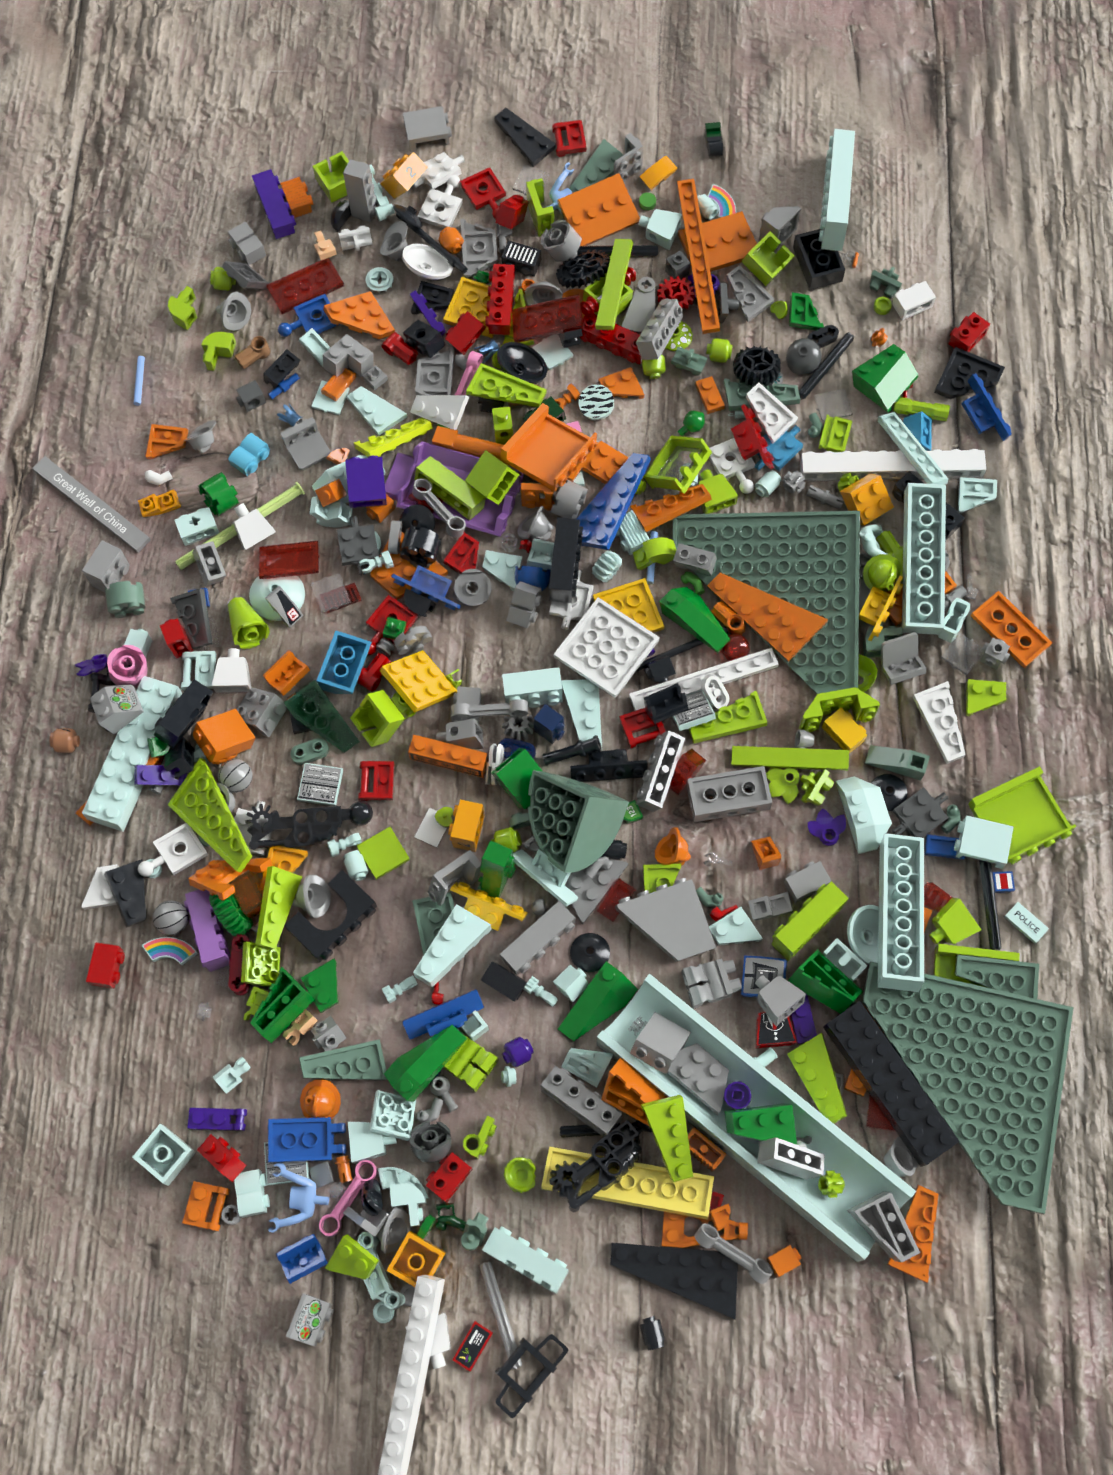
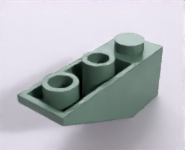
M870 745L865 764L921 781L926 772L930 756L912 750Z

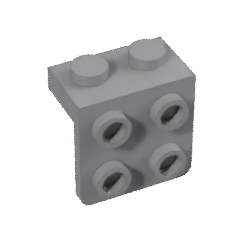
M631 133L625 136V155L614 162V175L620 173L623 182L632 174L638 173L643 165V145Z
M313 417L305 419L300 424L289 427L281 433L284 445L300 470H304L326 459L331 453L320 435Z
M910 633L881 644L882 672L891 685L926 674V667L918 656L917 633Z
M251 688L246 693L237 711L246 724L253 726L264 736L270 737L288 705L274 693Z

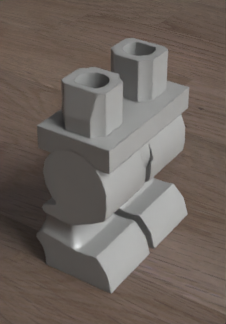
M718 959L699 964L696 967L689 966L683 968L681 973L693 1009L702 1006L705 1001L714 1003L729 998L733 993L742 989L739 978L729 980L727 974L736 971L733 960L723 961ZM702 982L704 985L700 986L697 983Z

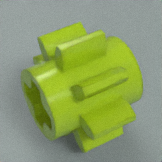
M851 473L842 475L838 482L839 491L858 481L859 478L856 475L851 476Z
M830 1170L826 1171L825 1175L820 1176L818 1187L822 1195H828L829 1198H837V1194L843 1193L845 1182L840 1173Z

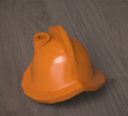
M678 827L671 828L668 835L661 839L655 849V859L662 865L676 863L682 866L691 858L688 852V844L680 835Z
M315 1079L307 1083L300 1096V1107L306 1118L331 1117L332 1120L338 1113L341 1105V1096L337 1087L331 1081L325 1079Z

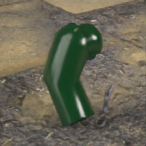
M445 1215L437 1218L438 1221L435 1224L437 1229L445 1231L447 1225L464 1232L466 1221L454 1215Z

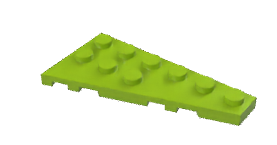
M199 758L193 771L188 774L167 805L237 872H242L252 858V855L205 759Z

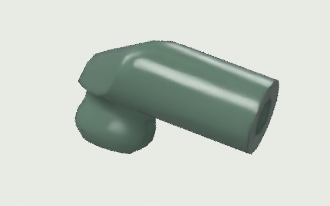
M954 804L947 807V816L949 818L941 826V829L946 834L951 832L961 821L960 811Z
M702 887L696 890L699 900L706 907H718L724 900L720 893L708 895Z

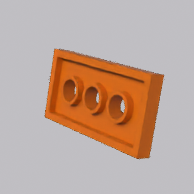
M997 591L971 614V617L992 638L1001 639L1010 646L1007 652L1023 668L1027 667L1052 645V642L1000 591ZM993 613H1000L1003 619H995ZM1007 626H1013L1016 632L1010 633L1007 630ZM1027 639L1030 645L1023 646L1020 640Z

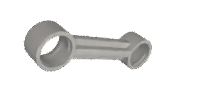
M417 479L413 485V496L419 500H425L447 524L446 532L449 536L461 537L466 526L465 520L459 516H453L431 492L432 484L428 480ZM418 487H423V488L427 489L428 491H425V492L419 491L417 488H418ZM456 524L461 529H454L450 525Z
M522 699L502 704L469 705L466 703H456L451 705V718L457 721L478 716L510 715L512 717H522L528 714V702Z
M704 1223L695 1233V1239L701 1246L707 1249L713 1247L747 1269L750 1276L756 1282L765 1284L773 1274V1269L768 1262L760 1258L755 1260L722 1239L713 1226Z

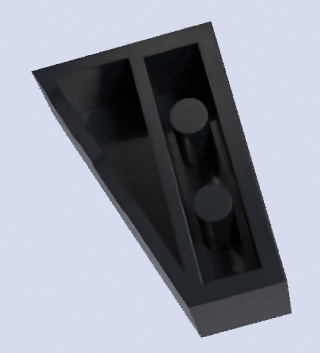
M194 679L177 699L176 703L169 707L165 716L158 719L155 724L154 736L173 748L204 714L213 691Z

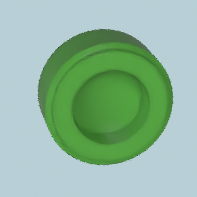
M649 192L643 193L639 198V206L643 210H652L656 206L655 195Z

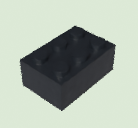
M823 229L795 235L793 249L809 290L843 282L846 270L838 251L821 249L822 241H819L820 230Z

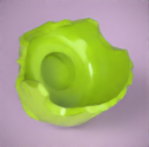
M516 1157L506 1164L504 1179L512 1191L525 1193L536 1185V1176L534 1175L536 1167L531 1159Z

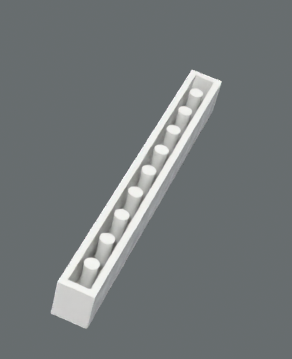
M936 449L926 451L948 479H960V477L983 478L986 472L984 450L953 449L951 451H942ZM881 450L878 452L843 451L835 453L831 451L824 453L810 451L802 453L800 459V472L805 477L804 481H840L842 475L851 473V476L856 475L859 479L868 474L881 475L882 480H900L909 471L918 479H923L901 450L896 452Z
M429 1275L417 1276L378 1475H407L445 1279Z

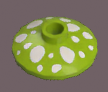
M680 321L675 330L678 333H673L665 347L667 350L676 351L678 347L685 349L692 342L693 333L691 328L686 323Z

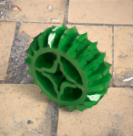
M233 893L225 900H220L218 895L212 896L209 894L212 910L219 919V922L231 935H244L251 929L253 924L252 917L238 894Z

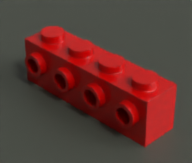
M493 264V271H489V282H492V285L488 286L490 301H487V312H489V316L485 318V327H488L489 334L510 335L515 278L514 265Z
M594 314L592 317L585 315L578 326V329H581L583 334L580 337L581 340L595 344L600 349H606L616 356L626 358L631 363L639 365L642 363V357L636 344L640 334L616 323L614 330L596 329L597 315Z

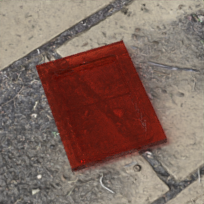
M309 541L261 546L258 568L259 579L319 573V542Z

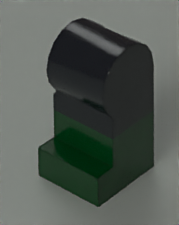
M705 123L704 137L709 157L723 155L721 123Z

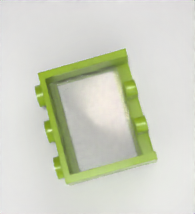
M670 436L643 477L652 489L655 487L678 490L685 494L712 451L703 438Z

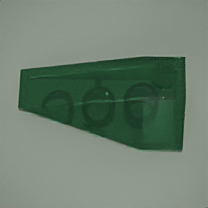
M314 679L296 690L283 702L295 719L342 752H347L360 742Z

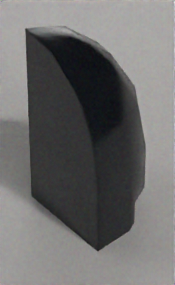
M340 201L331 213V225L337 232L351 216L349 201Z
M406 588L404 601L407 607L414 613L427 617V611L432 612L436 604L432 600Z

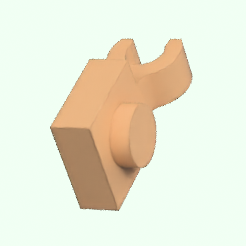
M321 230L314 232L317 238V244H314L320 260L337 255L331 240H325Z
M305 1009L291 1023L293 1026L286 1030L283 1036L286 1039L293 1036L289 1042L295 1046L299 1042L300 1034L304 1035L307 1031H310L318 1020Z

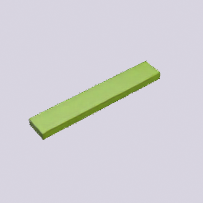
M615 239L595 324L596 329L614 330L633 246L632 239Z
M732 746L731 765L849 771V750Z

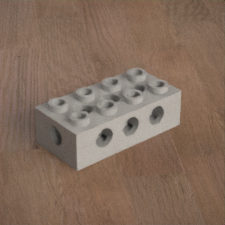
M764 766L687 779L686 788L693 822L770 810L772 805ZM749 789L752 793H747L744 790ZM729 792L733 796H727L725 793ZM709 795L712 796L714 799L710 800L707 799L705 796Z

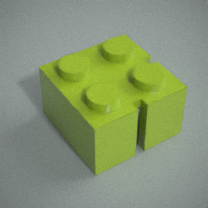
M343 151L329 157L332 172L329 171L326 159L313 165L315 179L331 203L347 196L343 172L349 160Z
M771 231L742 260V263L765 286L795 256L785 245L777 253L774 252L781 241Z
M384 690L367 694L360 703L361 707H358L350 717L359 731L376 727L362 733L371 747L387 743L405 720Z

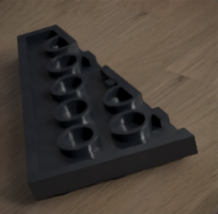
M624 1243L611 1244V1266L736 1320L738 1263L721 1252Z

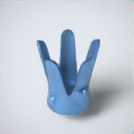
M491 340L485 345L474 348L479 349L478 353L480 354L489 353L482 361V364L499 350L498 345L500 343Z
M290 404V408L284 405L286 416L277 413L280 417L278 419L289 423L292 427L300 424L303 421V417L299 416Z

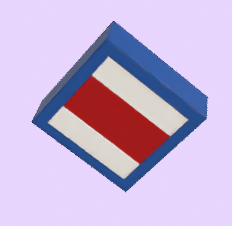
M1012 871L992 872L995 893L1015 891Z

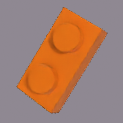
M712 376L695 381V386L707 414L725 408Z

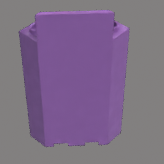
M422 441L414 447L413 456L397 453L385 483V491L391 499L397 500L396 507L406 509L411 505H423L433 513L434 518L441 519L425 500H419L412 494L413 485L416 481L414 480L416 467L431 456L465 481L480 457ZM511 467L519 476L501 503L497 505L486 498L484 509L471 520L460 514L439 497L437 498L453 516H459L465 520V527L501 537L506 530L507 519L512 514L515 506V498L517 493L520 492L524 474ZM418 487V488H417L419 491H423V492L428 491L427 489H425V488H423V487Z

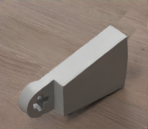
M643 277L638 281L622 323V327L640 335L655 311V282L652 278ZM645 284L649 286L647 289H644Z

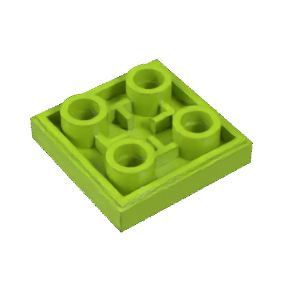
M243 942L241 982L270 987L272 983L274 984L279 976L281 947L267 949L255 945L253 942Z

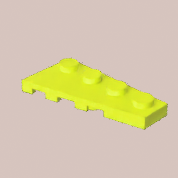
M422 417L401 425L399 430H386L383 436L368 437L369 441L360 443V441L354 442L356 450L367 457L372 455L380 457L382 453L394 450L398 445L408 443L418 435L426 434L428 430L432 429L430 421Z

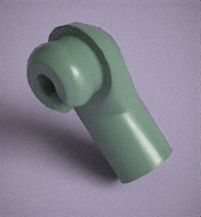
M812 413L809 415L812 426L808 429V434L810 437L816 438L820 435L823 424L817 413Z

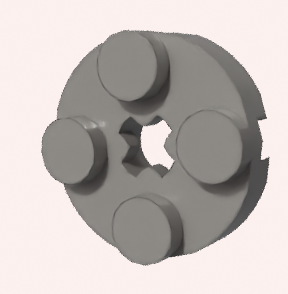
M478 569L465 570L455 581V594L459 601L467 606H480L491 595L492 586L490 579ZM471 583H475V586H478L475 593H471V590H468Z
M414 627L409 629L410 633L405 635L403 632L397 636L394 644L398 654L403 655L414 651V653L422 651L424 645L432 640L431 633L427 627Z

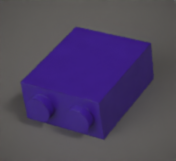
M372 455L368 458L352 457L349 460H345L350 508L387 505L382 457Z

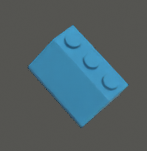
M335 631L316 680L317 689L333 694H353L372 642Z

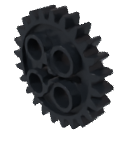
M595 249L592 252L590 250L586 253L581 252L574 259L563 261L564 265H559L556 273L559 284L562 287L566 286V288H569L571 286L574 289L576 286L580 288L582 285L587 287L589 283L594 284L595 280L600 281V277H605V274L608 272L610 256L606 251L602 252V250H599L597 252Z

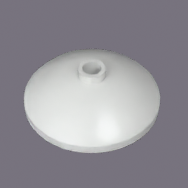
M411 244L403 250V262L410 271L419 277L440 280L452 273L453 267L448 263V260L432 246Z

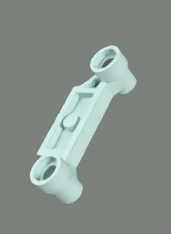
M371 164L369 166L372 173L376 204L378 206L374 209L379 221H382L387 216L394 214L395 210L393 205L389 204L386 195H382V187L380 183H376L373 177L375 171Z
M362 1232L357 1242L379 1260L371 1276L366 1280L363 1279L371 1299L383 1301L388 1309H397L405 1303V1296L393 1290L376 1252L377 1245L379 1244L377 1237H374L369 1232Z

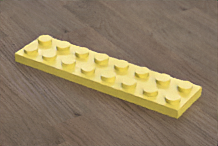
M549 1147L541 1189L552 1191L554 1185H550L549 1179L552 1178L550 1172L556 1170L555 1165L559 1164L563 1167L564 1161L567 1162V1166H570L572 1162L582 1165L591 1157V1154ZM634 1162V1167L628 1169V1173L622 1177L620 1182L612 1185L607 1190L598 1191L592 1198L708 1220L714 1176L693 1173L691 1178L673 1182L665 1167ZM611 1168L608 1170L612 1174H616L619 1172L615 1168ZM599 1172L583 1183L578 1196L598 1184Z

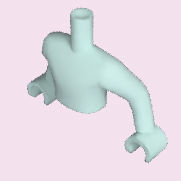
M877 524L865 526L859 532L863 550L871 557L887 554L880 550L879 543L876 541V537L883 532L882 526Z

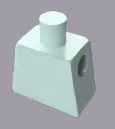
M656 209L651 218L642 215L639 226L646 228V238L670 250L681 226L682 214Z
M348 1122L351 1162L358 1164L362 1160H371L386 1155L385 1145L397 1144V1138L369 1131L371 1122Z

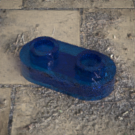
M505 738L499 742L504 747V758L506 759L518 748L526 749L533 759L536 757V749L531 743L511 738ZM509 747L511 748V751L506 752L505 748Z

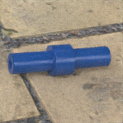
M297 373L293 374L268 393V396L274 399L280 393H285L300 377Z

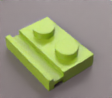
M827 414L818 449L824 448L826 451L834 453L845 451L852 421L836 416L835 418L830 417Z

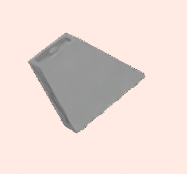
M686 878L674 881L675 885L668 887L667 884L656 887L657 891L649 893L647 890L638 893L637 898L630 899L629 896L618 900L619 904L615 906L616 911L675 962L716 948L692 879L687 881Z

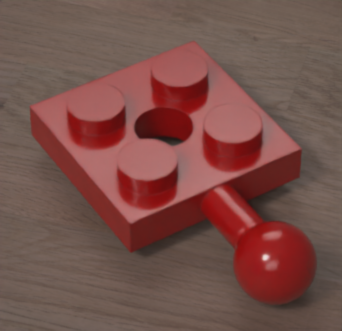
M489 167L461 180L460 186L476 210L489 204L493 210L492 216L496 220L499 207L495 201L506 197V191ZM480 187H487L484 191L479 190Z
M388 595L366 621V625L377 632L370 641L372 644L367 655L370 656L376 652V645L383 638L382 633L388 617L394 616L398 620L406 621L407 625L404 634H406L419 618L418 614ZM386 638L394 644V639Z

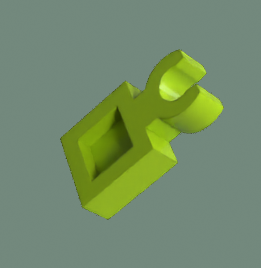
M253 986L246 1003L251 1008L244 1014V1020L248 1021L251 1015H255L261 1002L267 998L268 991Z

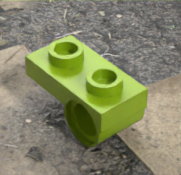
M487 1116L478 1135L469 1134L464 1138L463 1148L471 1157L479 1159L480 1155H485L488 1144H486L489 1136L493 1137L497 1128L494 1118ZM472 1139L478 1141V1147L475 1150L467 1148V1143Z

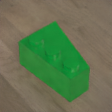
M490 840L482 857L480 872L483 873V877H479L478 882L480 884L477 890H483L488 893V896L493 898H500L508 879H512L516 871L515 857H513L512 849Z
M818 949L787 980L804 993L839 1014L843 1013L863 992Z
M283 967L280 968V974L275 983H272L267 998L261 1002L250 1022L271 1044L315 1000Z
M776 1104L724 1111L727 1133L763 1141L776 1137L797 1145L793 1105Z

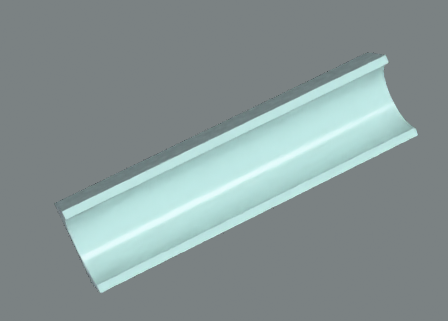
M651 974L645 978L642 986L621 1014L604 1031L602 1030L597 1036V1046L604 1052L614 1054L612 1058L616 1062L622 1057L665 1096L681 1095L684 1102L685 1117L689 1123L856 1262L867 1258L875 1240L847 1210L883 1191L892 1193L900 1209L916 1192ZM656 1012L690 1031V1036L684 1048L697 1043L729 1070L726 1087L732 1082L737 1081L746 1084L752 1095L751 1102L746 1108L776 1104L793 1105L796 1137L804 1138L805 1136H810L812 1138V1142L806 1144L807 1149L825 1155L824 1175L826 1171L830 1170L841 1174L845 1182L843 1193L837 1194V1198H829L828 1195H822L818 1187L820 1177L806 1180L759 1164V1142L763 1140L735 1135L726 1131L724 1111L737 1109L731 1108L723 1098L721 1112L716 1115L668 1073L664 1074L631 1055L630 1051L635 1040L652 1015Z

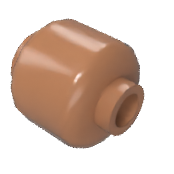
M57 728L50 734V747H53L54 751L58 753H72L80 745V736H77L74 729Z

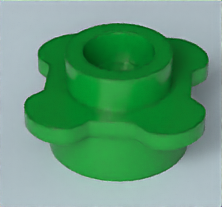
M478 270L476 276L473 275L477 282L489 283V273Z

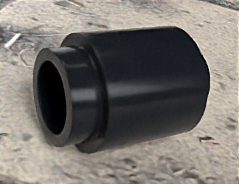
M614 839L601 857L605 856L620 860V858L625 859L627 843Z
M655 1316L642 1319L643 1324L639 1326L644 1345H647L648 1351L664 1347L665 1336L660 1319L656 1320Z

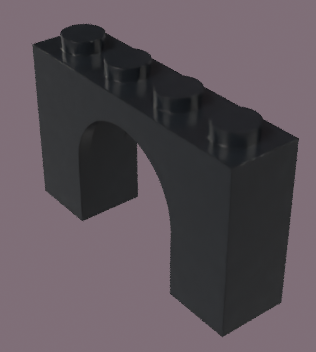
M343 870L328 883L330 889L345 902L347 907V914L341 925L332 930H320L314 927L300 912L284 925L319 962L327 960L332 955V950L337 945L341 946L347 940L346 936L352 931H357L362 925L361 922L366 917L370 918L376 911L377 905L375 901Z

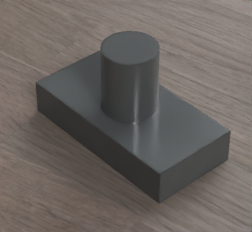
M720 283L715 291V302L719 323H724L729 310H738L739 300L729 299L727 284Z

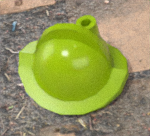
M880 554L872 557L863 569L865 585L870 590L873 586L880 590L886 588L892 590L894 588L893 584L901 572L902 566L900 561L889 554Z

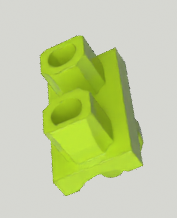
M825 769L823 772L818 771L816 775L810 772L808 776H801L800 781L803 783L801 789L805 791L801 798L802 802H811L816 806L823 803L825 796L819 793V790L822 788L825 791H829L832 788L834 781L828 777L830 772Z

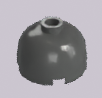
M801 338L795 340L789 346L786 353L788 368L797 375L812 374L821 364L822 353L820 347L811 339Z
M430 1121L424 1122L412 1130L411 1138H409L412 1152L419 1160L433 1163L447 1156L451 1148V1133L447 1125L436 1121L437 1124H430Z

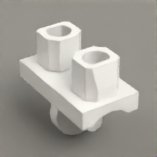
M365 225L358 226L356 230L344 229L341 230V233H338L342 251L353 248L359 251V247L372 245L370 229Z

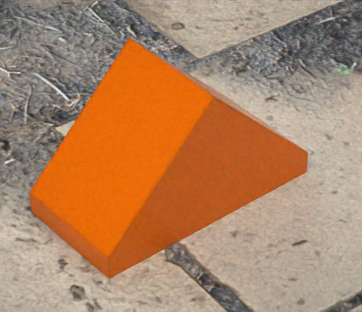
M770 836L751 841L759 870L779 865L781 854Z

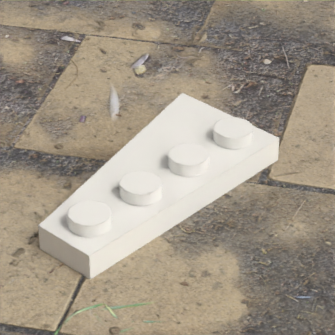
M948 681L913 696L946 764L965 756Z

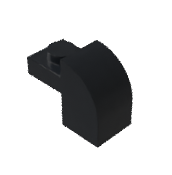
M575 316L555 321L563 348L581 344L580 337L583 334L582 330L577 327Z

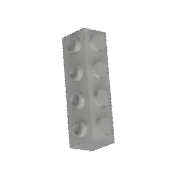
M350 159L343 175L352 217L371 222L373 216H376L374 208L378 206H376V195L374 194L370 166L364 162Z
M677 299L661 300L637 339L636 344L642 360L659 359L678 327L683 314Z
M669 730L657 736L654 743L656 746L655 750L648 760L650 763L649 768L645 771L642 778L644 780L643 786L637 793L638 800L636 805L652 812L663 807L685 741L684 737Z
M558 901L500 953L501 959L516 975L520 972L522 974L531 967L530 963L533 960L542 958L546 953L544 950L549 946H555L560 941L559 937L564 932L568 934L575 927V917Z
M555 1066L542 1082L541 1091L603 1137L612 1132L622 1120L621 1110L602 1101V1096L599 1093H592L587 1089L588 1087L581 1080L576 1081L570 1077L571 1074L566 1069H559Z

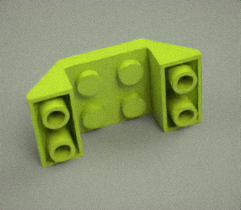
M856 687L817 694L804 713L799 729L807 732L815 731L818 729L823 715L830 714L832 711L840 708L844 711L852 708L855 722H869L874 719L880 703Z

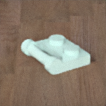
M183 652L184 668L181 690L185 691L192 683V660H196L195 680L207 688L213 689L212 682L216 669V652Z

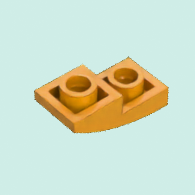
M665 156L639 177L652 191L663 179L666 180L678 168Z
M174 489L159 496L151 494L138 500L143 517L160 515L181 508L177 492Z

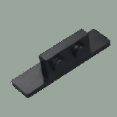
M626 749L588 753L589 764L570 766L571 779L580 782L642 778L645 771L648 770L647 760L628 761Z

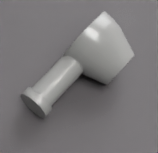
M497 224L496 232L500 244L499 252L503 253L506 247V237L512 235L513 228L508 229Z
M798 729L795 736V748L812 747L814 735L805 730Z
M444 1076L434 1077L430 1082L431 1092L435 1096L443 1098L450 1113L458 1109V1105L455 1104L449 1094V1080ZM438 1081L443 1082V1086L440 1088L436 1087Z

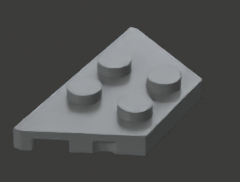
M460 219L461 236L464 239L462 244L463 264L468 268L464 278H470L476 275L478 270L484 271L492 267L493 264H498L496 230L484 228L476 223L472 225L466 223L465 219Z
M449 347L448 351L440 354L437 352L431 358L424 357L418 360L416 395H451L454 347Z
M608 859L613 863L609 870H605L603 867L600 868L593 878L584 873L587 868L573 872L569 876L565 886L578 896L577 901L571 905L582 924L593 913L628 867L629 863Z
M697 1043L681 1049L667 1073L718 1115L722 1108L729 1070Z

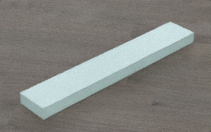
M895 412L878 417L880 425L927 484L945 485L948 483L947 476Z

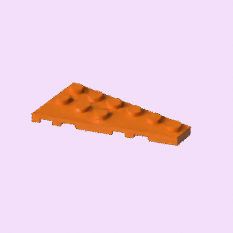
M719 573L707 585L717 597L736 614L742 616L743 620L788 662L828 622V619L723 573Z

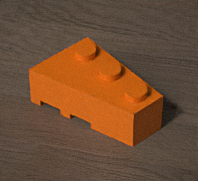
M620 1057L609 1071L601 1100L649 1126L641 1104L668 1097Z

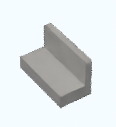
M349 1206L343 1213L374 1237L389 1217V1214L384 1210L378 1211L379 1213L376 1216H371L364 1209L361 1214H358Z

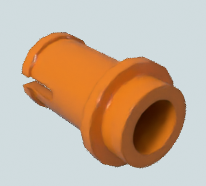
M348 1155L336 1158L335 1165L338 1167L340 1183L353 1180L349 1163L351 1159L348 1158Z

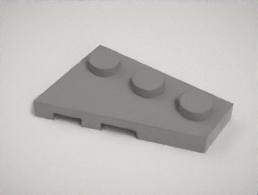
M740 265L727 274L726 279L735 298L739 300V306L747 322L774 303L775 299Z

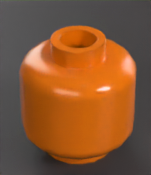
M446 227L440 232L438 241L449 253L457 254L462 250L464 239L456 228Z

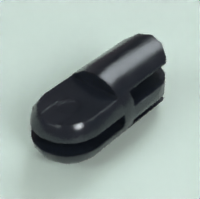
M371 1179L368 1181L369 1184L362 1186L360 1197L363 1209L369 1215L376 1216L383 1207L382 1194L379 1182Z

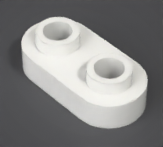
M712 674L704 676L701 681V689L711 706L718 709L727 706L729 694L719 677Z

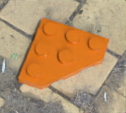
M371 291L324 305V312L330 322L335 325L342 324L348 326L350 330L359 333H369L376 339L388 337L395 332L394 327Z

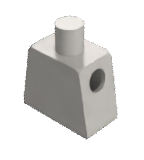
M475 718L447 723L446 732H437L438 741L469 749L484 748L483 730Z
M762 975L755 982L761 989L758 992L757 1001L775 1026L779 1025L804 1004L806 994L781 976H777L770 982Z

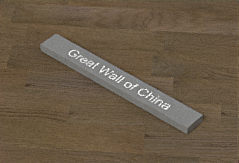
M46 456L32 468L35 473L139 553L151 541L150 537Z

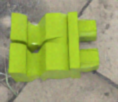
M468 1038L446 1063L444 1069L460 1081H466L468 1087L476 1093L486 1080V1075L488 1076L499 1059ZM471 1063H472V1064H477V1065L479 1066V1068L481 1069V1071H480L479 1069H477V1068H474V1067L471 1065Z

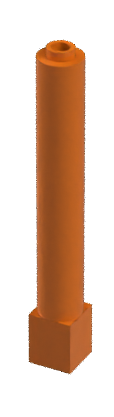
M437 426L432 439V444L476 457H481L486 450L498 459H501V448L505 445L461 435L458 433V430Z

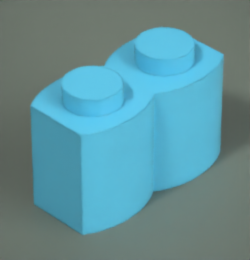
M250 433L244 438L240 446L231 453L228 460L230 465L248 476L257 470L259 462L269 456L270 449L267 443Z

